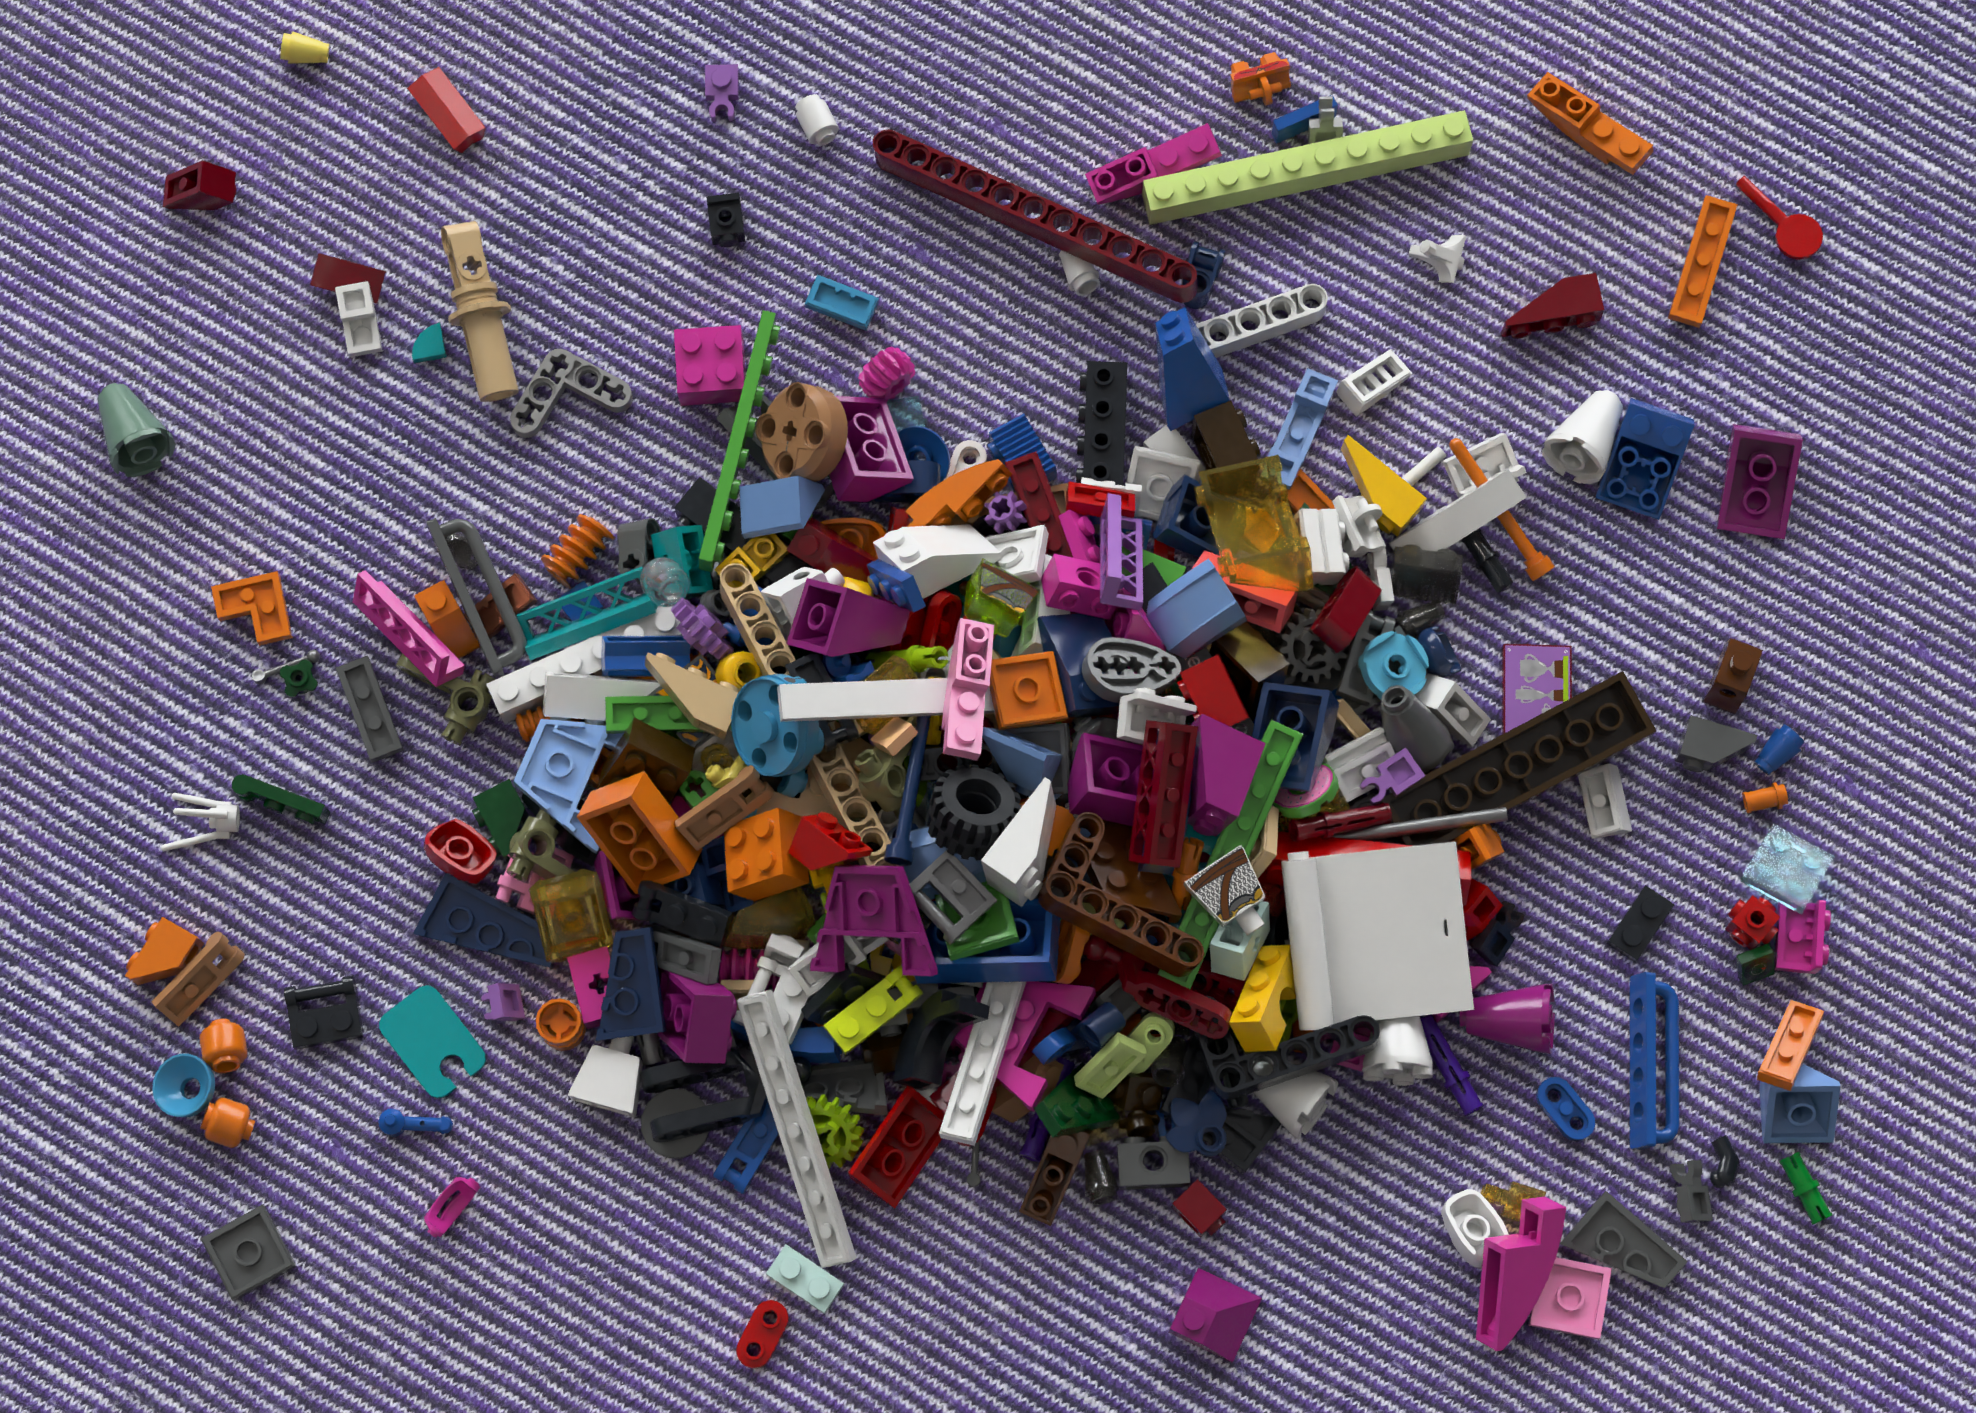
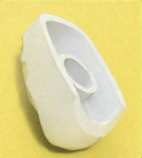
M1467 1189L1455 1194L1442 1207L1441 1215L1453 1245L1466 1262L1473 1267L1482 1269L1484 1239L1509 1235L1502 1219L1482 1194L1473 1189Z

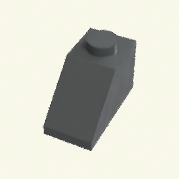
M1691 715L1685 723L1675 761L1682 763L1684 769L1692 772L1709 771L1749 750L1756 742L1757 735Z

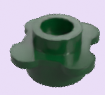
M304 659L297 665L291 667L285 665L280 669V676L285 680L286 684L285 693L289 697L312 692L317 688L318 682L311 672L313 665L309 660ZM297 676H302L300 681H296Z

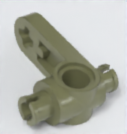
M402 653L395 666L402 672L435 687ZM475 669L470 682L457 677L435 687L451 695L450 705L443 717L448 724L441 737L449 742L453 740V743L458 746L462 744L466 732L473 734L478 724L486 718L489 710L488 705L492 699L486 684L495 679L487 673L482 675L483 672ZM475 698L478 700L477 706L473 710H461V705L466 699Z
M917 716L899 717L911 723L915 728ZM913 739L895 756H891L875 746L873 749L860 753L857 757L858 760H855V765L861 770L859 789L862 796L867 801H876L885 812L893 811L897 819H899L907 774L902 763L912 746Z
M540 807L536 817L529 816L521 831L515 833L511 838L509 856L513 861L506 872L510 876L516 874L514 878L519 881L527 882L530 872L533 871L573 897L589 904H596L600 897L599 887L552 858L555 850V839L559 833L554 827L557 821ZM530 838L536 843L534 855L528 849Z

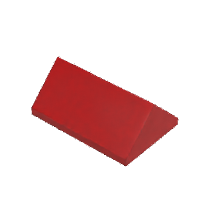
M907 1085L848 1172L850 1179L891 1207L896 1208L942 1140L939 1131L945 1115L914 1088Z

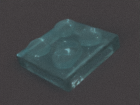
M1773 823L1744 871L1740 882L1803 914L1835 856Z

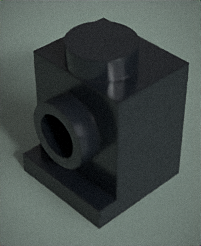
M739 193L706 196L713 245L734 247L739 242H746ZM730 218H731V220L728 221V222H722V221H720L721 219H730Z

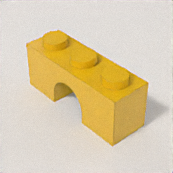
M1290 944L1262 946L1252 965L1229 1021L1245 1052L1276 1051L1280 1043L1286 1023L1281 1015L1279 1002L1280 1000L1296 999Z

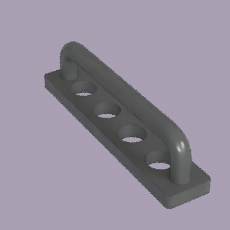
M436 518L426 521L429 533L495 680L503 677V668L522 658L526 651L527 643L480 534L472 523L464 519L450 520L441 525L438 524ZM462 532L466 536L513 642L511 650L498 656L445 540V537L454 533Z

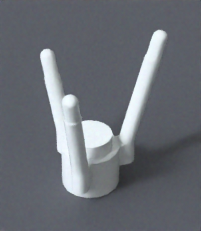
M173 793L172 798L175 800L211 807L210 810L175 808L173 813L175 815L209 817V827L216 828V832L164 844L161 846V850L178 849L215 839H230V832L239 831V805H232V802L215 801Z

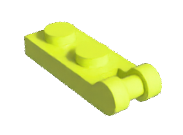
M902 965L894 969L882 981L824 1024L825 1030L845 1055L923 995L919 986H913L906 977L907 975L902 974ZM894 986L902 993V996L896 1001L887 992Z

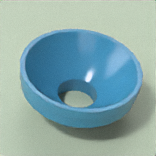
M178 1054L167 1059L159 1067L153 1080L152 1091L156 1104L163 1112L175 1117H191L202 1112L209 1105L215 1092V1077L211 1067L201 1058L191 1054ZM197 1079L200 1083V1091L196 1097L188 1099L184 1093L185 1085L188 1081Z

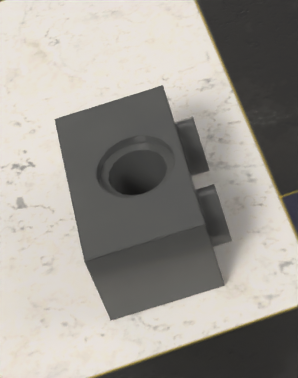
M1160 1136L1159 1142L1145 1143L1144 1137L1124 1138V1144H1117L1119 1190L1189 1187V1152L1183 1153L1174 1149L1165 1136ZM1151 1153L1157 1154L1162 1158L1163 1166L1156 1171L1148 1170L1143 1164L1144 1157Z

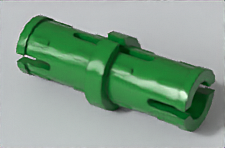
M1800 1152L1792 1154L1790 1158L1788 1156L1779 1161V1163L1782 1165L1795 1189L1792 1191L1794 1197H1799L1812 1225L1833 1214L1828 1209L1817 1188L1820 1186L1818 1180L1812 1179L1800 1156Z

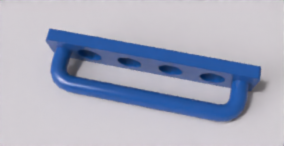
M1643 972L1630 977V1148L1638 1150L1670 1142L1677 1135L1680 1125L1678 995L1669 984L1656 981V974L1651 972ZM1656 995L1662 996L1665 1000V1128L1663 1130H1656Z

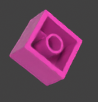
M741 325L675 329L677 394L680 405L739 402L746 377L744 338Z

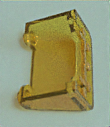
M1279 455L1198 472L1200 486L1194 487L1198 507L1204 506L1220 554V557H1217V565L1222 578L1227 577L1228 582L1231 584L1300 593L1313 590L1311 550L1307 537H1300L1290 509L1286 485L1282 484L1281 471L1283 470Z

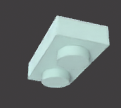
M786 1244L766 1272L767 1276L824 1314L844 1286L843 1282Z

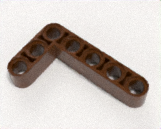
M1084 812L1080 814L1066 832L1045 876L1042 888L1038 893V901L1041 907L1173 976L1185 977L1189 975L1204 957V948L1199 940L1083 881V877L1104 835L1105 826L1101 817L1095 813ZM1079 828L1087 829L1092 838L1082 836ZM1065 857L1074 859L1078 867L1069 866L1065 861ZM1054 886L1061 889L1064 897L1054 895L1051 887ZM1082 903L1091 904L1096 913H1088ZM1114 919H1120L1125 922L1127 930L1117 927ZM1146 935L1155 937L1159 946L1151 945L1147 941ZM1178 951L1185 952L1189 956L1190 962L1181 960L1178 956Z

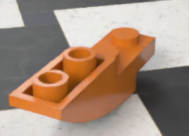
M1549 72L1527 94V99L1550 122L1606 165L1611 161L1634 175L1653 153V145L1600 112V105Z
M997 459L972 466L948 477L918 498L905 511L913 519L907 527L950 525L952 518L956 514L966 523L970 518L975 517L982 511L984 503L994 493L1000 492L1006 486L1008 478L1012 473Z

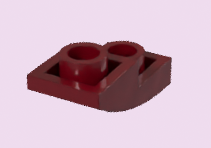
M318 253L310 285L336 293L335 287L368 281L373 303H378L386 271Z

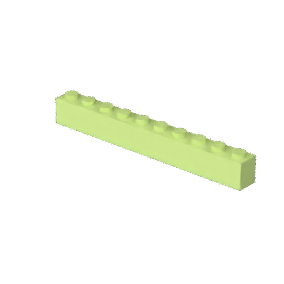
M1464 110L1143 180L1142 197L1149 225L1468 156L1473 144V137Z

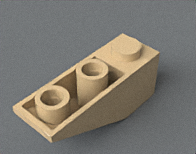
M647 653L645 667L692 726L725 740L731 727L732 708L739 689L728 682L720 681L718 684L706 679L707 675L699 669L688 667L686 670L675 665L676 661L665 654L656 653L655 656Z

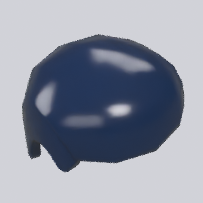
M1433 626L1423 630L1417 640L1424 648L1428 657L1429 668H1427V673L1444 678L1460 672V664L1447 635L1444 632H1435V630L1439 629V626Z

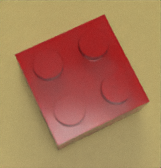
M1216 655L1180 672L1183 680L1177 682L1185 700L1189 701L1192 699L1197 706L1198 711L1192 714L1194 720L1201 714H1204L1231 727L1250 718L1220 655Z

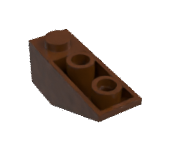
M1094 1130L1054 1138L1050 1137L1019 1210L1020 1213L1049 1226L1052 1225Z

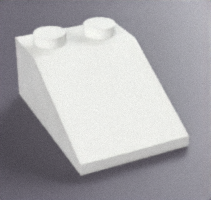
M970 524L902 527L886 533L884 537L873 542L878 559L914 576L923 599L982 569L983 560L991 564L1002 559L1001 552Z
M1046 777L981 859L987 884L1021 907L1027 899L1033 900L1043 885L1041 881L1043 880L1056 810L1052 784Z

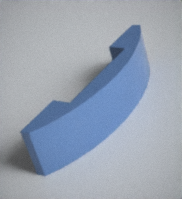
M1307 368L1282 428L1259 474L1260 478L1289 490L1291 489L1316 436L1338 380Z

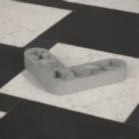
M554 349L546 355L513 409L510 423L515 433L520 437L530 438L535 436L541 430L566 388L615 413L624 412L631 406L633 394L629 384L624 380L567 350ZM562 359H565L567 368L566 370L560 368L557 371L555 379L559 383L556 384L550 379L555 372L552 363L554 361L560 363ZM586 373H593L598 377L597 384L592 388H583L579 384L580 378ZM605 381H608L606 383L608 390L618 393L621 389L625 399H617L615 403L612 402L610 393L603 390ZM549 386L552 389V395L548 400L539 401L534 398V392L537 387ZM530 402L535 407L531 414L533 424H526L522 428L519 418L528 417L531 408L527 403Z

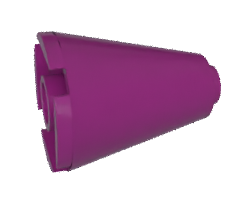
M1541 984L1473 998L1474 1010L1460 1011V1027H1466V1032L1470 1035L1543 1054H1551L1555 1025V1013H1553V1006L1550 1005V1002H1555L1553 984Z

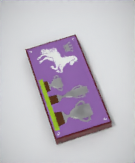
M1503 644L1502 734L1572 698V646Z

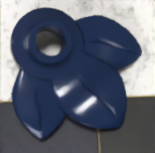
M1210 1090L1204 1095L1199 1105L1183 1098H1174L1172 1100L1170 1115L1176 1127L1172 1128L1165 1135L1169 1144L1180 1152L1186 1153L1196 1150L1200 1155L1212 1157L1222 1152L1227 1141L1226 1133L1222 1128L1227 1113L1220 1097L1213 1090ZM1205 1133H1209L1213 1137L1211 1146L1206 1145L1203 1141Z

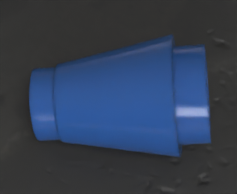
M1783 724L1780 729L1775 728L1754 763L1764 773L1770 775L1801 752L1800 747L1805 742L1794 730Z

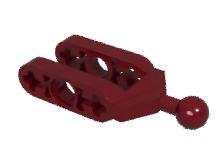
M1093 934L1090 935L1083 950L1084 956L1091 961L1105 959L1118 965L1117 971L1123 991L1133 995L1135 1001L1143 1008L1213 1039L1224 1037L1230 1029L1229 1021L1232 1016L1230 1009H1235L1246 980L1243 981L1211 972V962L1203 959L1198 973L1203 975L1207 982L1194 980L1191 989L1158 975L1160 970L1158 967L1126 951L1123 953L1110 947L1107 941ZM1147 968V969H1148L1149 971H1151L1152 973H1150V972H1145L1144 970ZM1215 981L1219 982L1217 988L1213 986ZM1148 988H1151V989L1154 990V991H1153V994H1150V993L1148 992V990H1149ZM1229 988L1235 990L1234 995L1229 993ZM1166 995L1170 996L1167 1002L1164 1001ZM1206 996L1213 997V998H1215L1217 1001H1215V1000H1213V999H1211V998H1208V997H1206ZM1176 1000L1187 1002L1191 1010L1181 1008ZM1199 1010L1203 1011L1200 1017L1197 1016ZM1213 1017L1219 1020L1218 1024L1212 1022Z

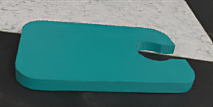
M425 985L419 987L386 1012L380 1019L379 1029L426 1092L434 1098H444L457 1089L451 1079L444 1077L441 1072V1064L445 1058L449 1056L461 1058L464 1063V1069L470 1077L474 1076L485 1066L486 1054L441 994L432 986Z

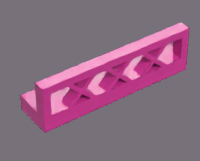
M366 570L357 574L353 603L435 687L463 675L465 665L382 581L377 582Z

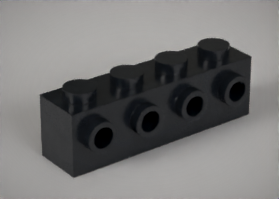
M1087 361V372H1080L1079 392H1086V404H1079L1078 424H1085L1084 436H1078L1077 456H1084L1083 468L1076 469V483H1081V479L1084 477L1096 481H1114L1115 485L1123 486L1128 362Z

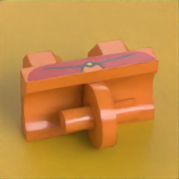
M1275 52L1263 55L1260 58V66L1249 68L1248 63L1244 61L1233 63L1231 65L1230 77L1234 102L1262 98L1265 106L1271 105L1273 103L1272 94L1282 92L1283 89L1291 87L1289 76L1290 64L1287 58L1281 60Z

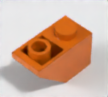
M162 917L158 923H153L145 935L146 943L141 951L135 952L126 965V970L128 971L125 977L133 983L141 985L178 975L198 954L204 942L192 933Z

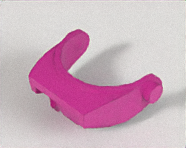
M462 1177L454 1178L424 1216V1221L429 1228L427 1232L435 1238L442 1237L481 1188L479 1183L471 1177L469 1179ZM459 1190L460 1192L451 1199L438 1218L437 1215L444 1203L453 1193Z

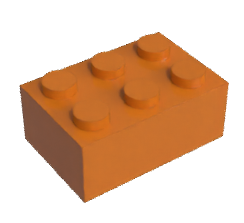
M645 771L591 791L577 815L578 820L635 894H638L639 884L643 880L663 885L690 875L702 851V848L697 851L678 831L675 825V820L679 818Z

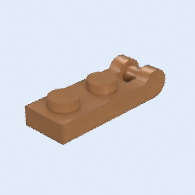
M752 765L743 768L731 782L675 820L676 828L698 851L769 801L774 795V789L768 782H762L759 779V772ZM750 788L752 793L745 798L742 792Z
M221 932L212 934L207 940L206 946L151 1001L160 1012L178 1027L244 959V952L237 946L228 944V938ZM220 954L222 960L216 965L212 961Z

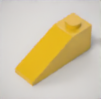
M1348 435L1343 441L1341 451L1360 493L1367 500L1368 505L1378 504L1381 507L1382 516L1376 520L1379 529L1387 534L1392 532L1398 537L1423 508L1427 498Z

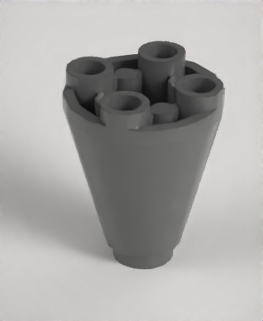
M1400 685L1392 686L1385 690L1381 698L1382 727L1385 730L1384 735L1387 741H1390L1395 754L1406 747L1424 775H1426L1453 750L1454 744L1449 729L1410 690Z

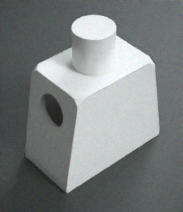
M803 567L761 591L786 642L806 579L810 578L843 586L845 584L844 577L837 569L831 568L824 574L820 570Z
M634 1036L611 1039L609 1048L598 1045L591 1047L569 1090L568 1096L571 1100L629 1117H636L641 1083L640 1073L642 1072L643 1063L641 1058L629 1054Z

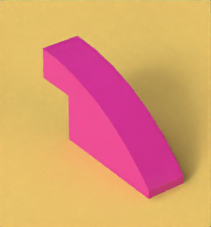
M1545 1196L1522 1199L1519 1233L1484 1239L1476 1340L1496 1351H1502L1525 1323L1545 1287L1556 1259L1563 1233L1566 1213L1565 1206Z

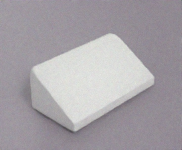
M1608 763L1591 768L1578 775L1591 838L1595 839L1631 832L1632 827L1618 767Z

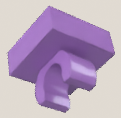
M496 983L487 986L488 993L484 994L481 999L482 1001L490 1002L491 1012L484 1014L485 1019L517 1021L525 1018L519 984Z

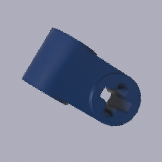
M1197 241L1193 242L1187 262L1195 267L1197 285L1202 287L1204 291L1197 293L1191 301L1185 302V306L1191 309H1200L1207 305L1215 281L1220 274L1226 250L1220 249L1216 251L1200 246ZM1183 279L1182 285H1186L1190 281Z
M1104 1002L1070 1032L1074 1036L1078 1035L1091 1050L1090 1055L1094 1057L1117 1032L1119 1033L1126 1026V1021L1113 1004Z

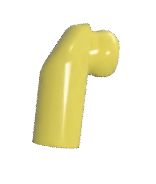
M738 755L733 764L725 769H722L718 764L711 765L707 769L705 776L708 781L712 782L711 786L721 789L735 779L739 772L747 767V765Z

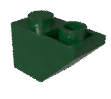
M510 779L473 797L477 808L472 810L480 828L488 827L492 837L487 840L495 848L496 858L502 855L507 864L510 860V857H508L510 840L515 833L521 831L529 817Z

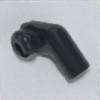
M1725 1135L1711 1142L1720 1162L1718 1170L1710 1173V1180L1713 1186L1718 1189L1724 1186L1729 1187L1735 1182L1740 1166L1739 1158L1728 1136Z

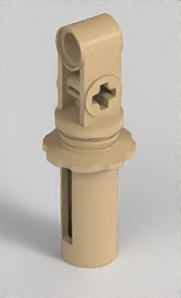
M476 221L442 226V245L447 255L455 288L451 292V297L457 307V311L450 314L448 320L451 325L463 328L479 399L481 402H492L512 397L519 393L501 320L503 315L511 311V307L508 302L497 300L496 293L498 288L495 282L490 281L479 226ZM467 265L468 269L471 271L474 270L475 273L471 275L469 270L463 269L464 266Z

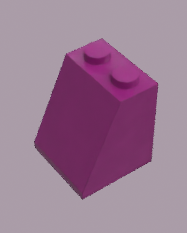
M807 578L786 644L830 657L900 644L907 627L910 610L846 587Z
M1201 714L1191 724V726H1198L1192 769L1188 824L1193 826V829L1199 834L1216 837L1239 817L1266 743Z

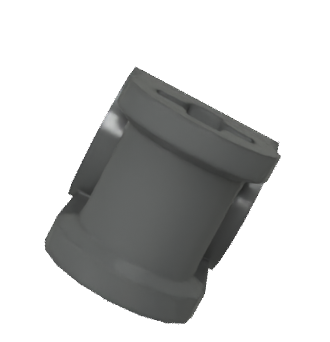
M654 518L623 523L617 531L619 543L618 569L620 574L631 571L627 567L634 570L643 566L651 586L658 581L651 535L661 532L660 525ZM636 578V582L641 585L639 578Z

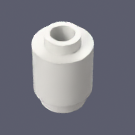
M817 94L801 99L795 106L797 110L796 117L809 142L819 146L832 142L836 137L835 134L838 132L839 127L825 100L820 99Z

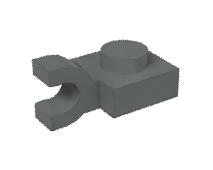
M1701 1160L1687 1161V1174L1685 1173L1684 1164H1671L1672 1177L1675 1181L1682 1184V1186L1676 1187L1677 1209L1680 1213L1681 1223L1713 1221L1708 1186H1702Z

